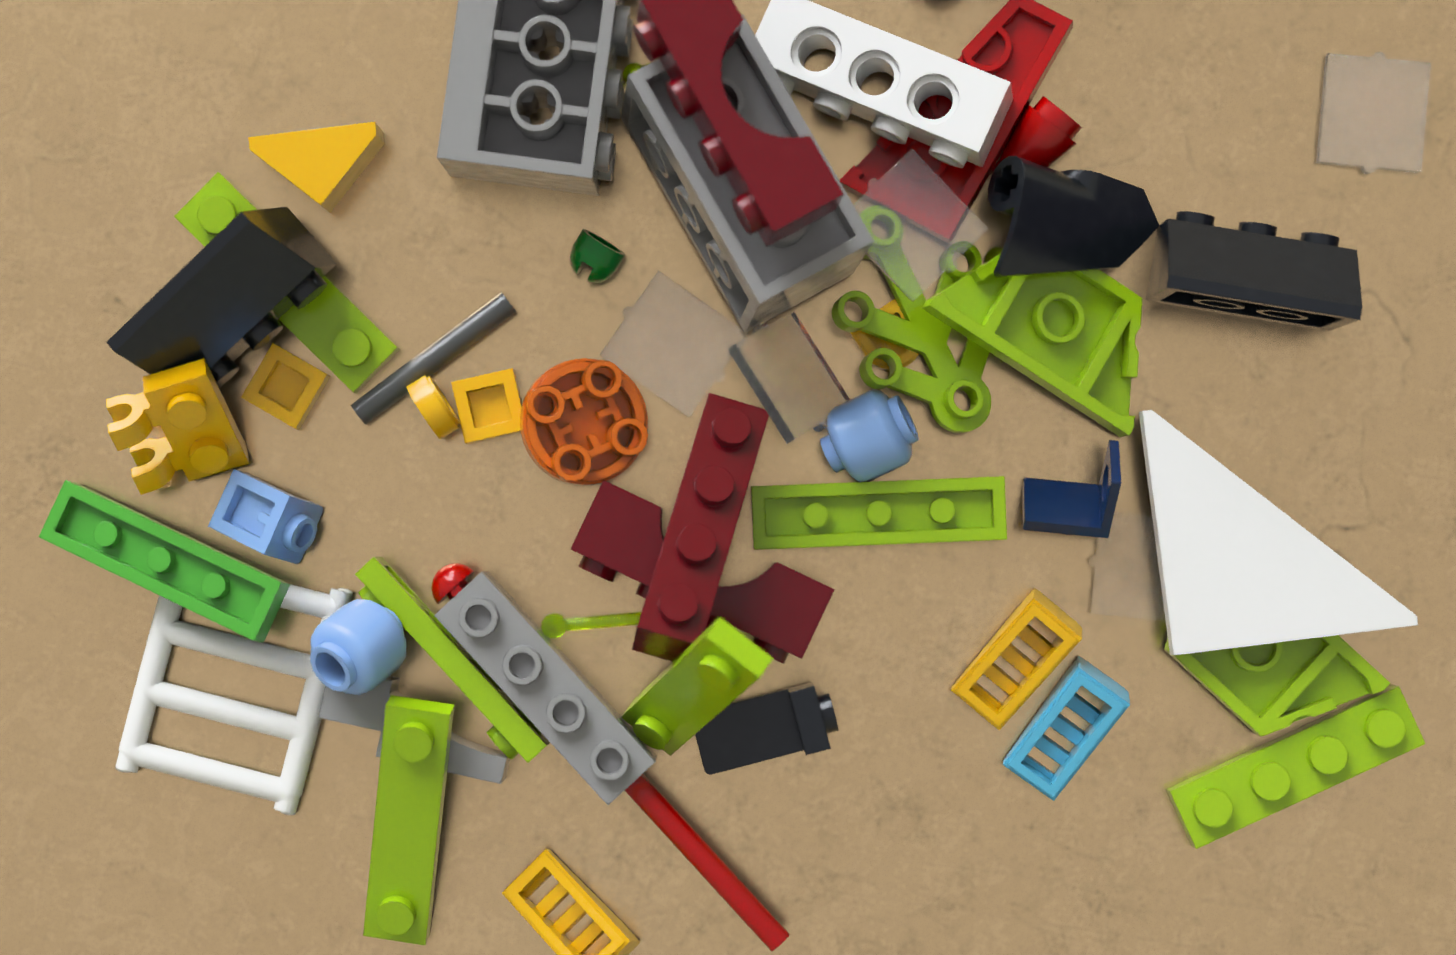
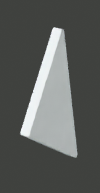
M1153 410L1139 412L1170 655L1418 625L1417 615Z

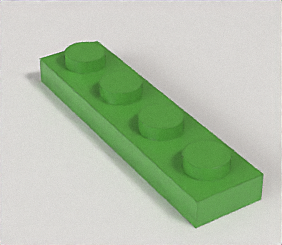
M69 480L64 481L39 535V538L256 642L264 643L290 587V584Z

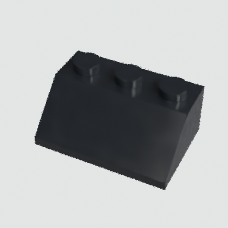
M288 207L242 211L106 343L115 353L149 374L205 358L220 388L239 370L234 361L249 347L253 351L262 348L282 330L283 326L278 319L293 305L297 309L305 307L324 291L327 283L322 278L337 263Z
M1189 211L1177 212L1176 220L1167 219L1157 228L1146 300L1329 331L1361 319L1362 297L1357 250L1338 247L1339 237L1315 232L1301 233L1300 240L1276 237L1277 227L1257 222H1239L1238 230L1214 226L1215 217Z

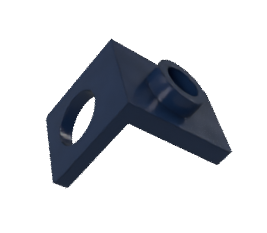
M1109 440L1099 485L1024 478L1022 487L1023 529L1109 538L1121 487L1119 441Z

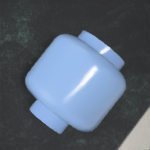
M873 389L829 411L826 419L829 435L821 438L820 444L827 461L836 473L846 469L855 480L870 482L907 464L912 457V443L919 441V436L901 398L898 395L889 398L882 391Z
M356 599L345 604L321 622L311 636L310 663L314 673L326 687L334 691L361 695L373 690L398 670L406 658L407 642L403 632V625L392 610L374 601Z

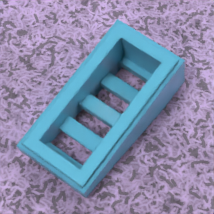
M1078 656L1004 758L1003 765L1054 801L1129 707V692L1088 661ZM1081 686L1105 702L1100 710L1076 693ZM1065 706L1090 723L1085 731L1060 714ZM1049 726L1075 744L1070 752L1044 734ZM1034 746L1060 764L1055 773L1028 755Z

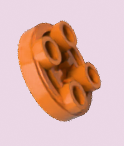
M581 358L560 363L537 378L524 398L520 414V430L525 448L534 463L541 470L561 482L573 485H592L602 483L603 480L613 479L624 472L635 461L647 444L648 418L643 397L629 376L610 361Z

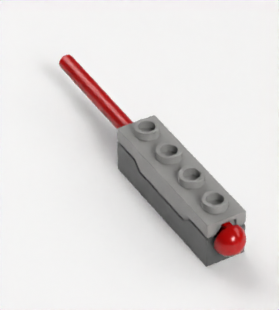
M452 563L442 567L435 574L431 586L432 595L437 604H440L447 597L450 599L434 615L607 805L625 791L771 952L778 948L789 937L788 931L643 774L656 762L657 755L635 735L632 727L621 718V715L489 571L481 572L469 583L467 579L474 573V570L469 566L461 563Z

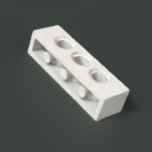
M771 0L755 34L789 95L795 90L815 98L814 107L837 119L848 120L851 113L873 122L871 130L890 141L905 144L908 137L927 144L931 146L929 150L930 155L954 167L964 168L966 161L983 167L1013 101L1011 82L809 0ZM817 49H829L836 53L833 63L823 71L813 72L804 68L808 55ZM886 72L894 77L891 87L883 94L868 95L861 91L863 81L872 73ZM930 96H945L953 102L949 112L939 119H927L918 113L921 103Z

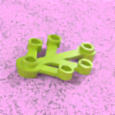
M872 206L865 209L859 216L874 242L863 259L877 260L905 319L875 308L873 301L867 294L855 290L845 293L836 300L832 307L833 321L838 328L845 332L860 330L923 355L932 376L902 367L900 357L893 350L878 348L862 359L859 367L861 379L870 388L884 389L887 387L929 403L931 414L935 421L942 428L950 432H970L986 421L991 410L990 391L981 379L989 352L967 338L957 365L947 345L952 328L922 309L926 299L899 245L903 237V226L899 217L883 206ZM873 220L881 221L887 227L888 238L886 240L878 239L873 235L871 231V222ZM960 241L943 251L939 259L941 276L935 294L981 266V254L973 244ZM953 253H961L968 261L967 272H961L954 267L952 263ZM846 302H854L861 308L862 318L859 322L852 321L846 316L844 312ZM875 358L882 359L889 366L890 373L887 379H881L874 374L872 362ZM956 390H962L969 396L970 408L968 411H963L956 406L954 402Z

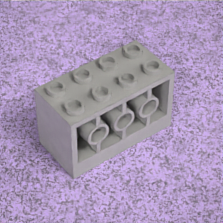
M458 0L437 159L451 177L599 196L600 181H612L616 143H613L614 134L607 133L609 118L620 119L622 112L625 81H622V70L616 69L617 56H629L633 30V19H630L631 6L624 5L625 0ZM551 46L559 47L560 54L558 56H554L551 60H540L538 54ZM540 108L550 109L553 115L551 119L545 120L540 125H532L529 118L532 113H536Z
M741 15L744 20L738 40L722 60L721 74L725 93L735 111L747 123L762 132L779 137L811 136L844 193L836 210L766 247L758 232L752 235L748 234L734 211L732 199L737 197L726 175L723 174L716 177L701 153L699 141L704 139L693 117L690 116L683 119L671 102L666 89V83L671 81L659 59L628 75L621 119L744 333H747L852 275L874 240L744 15Z

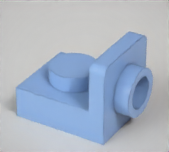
M233 469L208 527L264 555L298 564L302 560L305 551L315 539L317 524L323 513V507L311 501L293 496L248 473Z

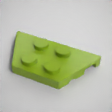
M1000 253L927 299L922 309L1119 437L1130 436L1134 429L1135 416L1129 415L1131 379L1137 378L1139 352L1136 348L1135 338L1138 330L1141 328L1142 297L1103 271L1088 270L995 277L994 269L1000 258Z
M1339 635L1170 655L1247 727L1261 737L1289 727L1293 722L1306 717H1315L1336 709V706L1361 696L1381 692L1390 685V682ZM1167 637L1164 650L1170 655Z

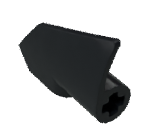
M1008 156L997 165L990 178L988 200L991 207L998 212L1012 216L1008 236L994 269L995 277L1118 268L1160 226L1144 189L1101 173L1087 170L1059 172L1018 156Z

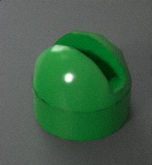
M582 229L571 249L570 264L576 275L580 273L586 264L591 266L593 269L587 282L601 283L609 279L616 272L626 255L602 237Z

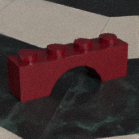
M639 0L636 18L638 23L633 25V31L638 44L649 61L653 62L658 58L671 79V81L666 83V89L671 102L683 119L690 116L693 117L704 139L699 141L701 153L712 173L716 177L725 174L737 197L732 199V205L746 232L750 235L758 232L764 244L768 247L836 210L844 193L811 136L779 137L762 132L747 123L735 111L725 93L721 74L722 60L738 40L744 20L733 0Z
M713 393L708 394L636 628L632 650L673 662L705 631L770 410Z
M603 480L571 547V550L583 555L578 566L610 582H613L617 572L640 582L636 594L646 599L664 540L662 531L663 508ZM775 562L761 575L746 583L733 586H718L706 628L721 617L731 626L754 636L753 643L774 660L784 664L789 653L802 659L835 589Z

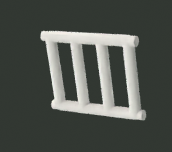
M290 584L280 608L322 618L321 622H323L342 606L351 602L353 592L345 588H331L330 593L327 594ZM159 596L123 730L115 769L124 773H138L139 767L273 801L275 802L273 809L285 815H295L299 799L302 796L322 719L318 717L325 690V685L318 679L311 666V654L268 643L256 642L249 638L179 621L182 606ZM172 645L306 679L296 716L163 682ZM156 706L290 740L281 776L278 777L147 743Z

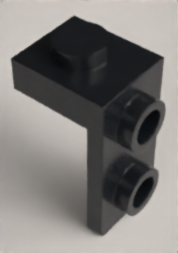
M810 682L731 703L697 732L695 736L704 770L707 774L712 775L803 750L805 755L831 749L827 734L839 731L830 695L817 696L815 686Z

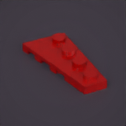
M1009 0L961 51L962 55L957 61L1011 82L1013 101L983 167L966 161L964 168L954 167L930 155L929 150L931 146L910 137H908L905 144H899L881 136L870 153L857 166L853 165L839 180L843 188L876 206L886 207L904 221L950 245L1010 140L1027 105L1031 103L1073 29V20L1034 0ZM930 96L921 103L918 113L927 119H939L949 112L953 102L945 96Z

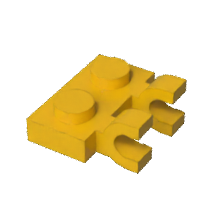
M205 358L143 376V393L136 395L125 394L106 399L107 410L114 423L108 425V434L117 451L130 448V453L137 467L131 469L132 479L141 495L163 487L172 479L175 471L183 469L190 482L249 464L246 443ZM159 425L166 436L160 439H146L152 428Z

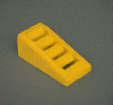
M1034 588L954 683L951 691L1000 730L1081 641L1082 627L1043 593ZM1034 617L1038 618L1058 635L1053 643H1050L1028 624ZM1017 636L1041 655L1036 663L1011 644ZM999 656H1002L1024 675V678L1019 683L994 663ZM983 674L1009 695L1003 703L977 683V680Z
M545 849L502 892L506 899L557 955H585L584 952L604 933L611 941L597 955H629L640 943L628 927L550 849ZM553 875L559 883L535 905L529 897ZM570 894L576 902L553 923L547 916ZM588 914L594 921L572 942L566 934Z

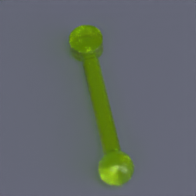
M641 612L564 618L559 613H552L543 619L541 628L547 637L558 638L565 634L566 631L638 625Z

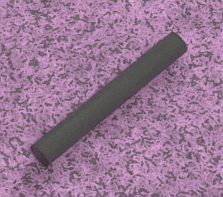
M500 292L352 403L351 407L363 423L367 425L408 394L406 386L424 375L427 377L432 376L516 313V310L504 294Z

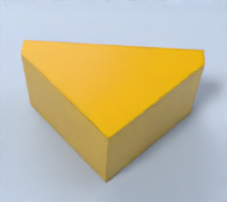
M376 122L248 137L250 150L329 213L332 212L385 144L383 131Z

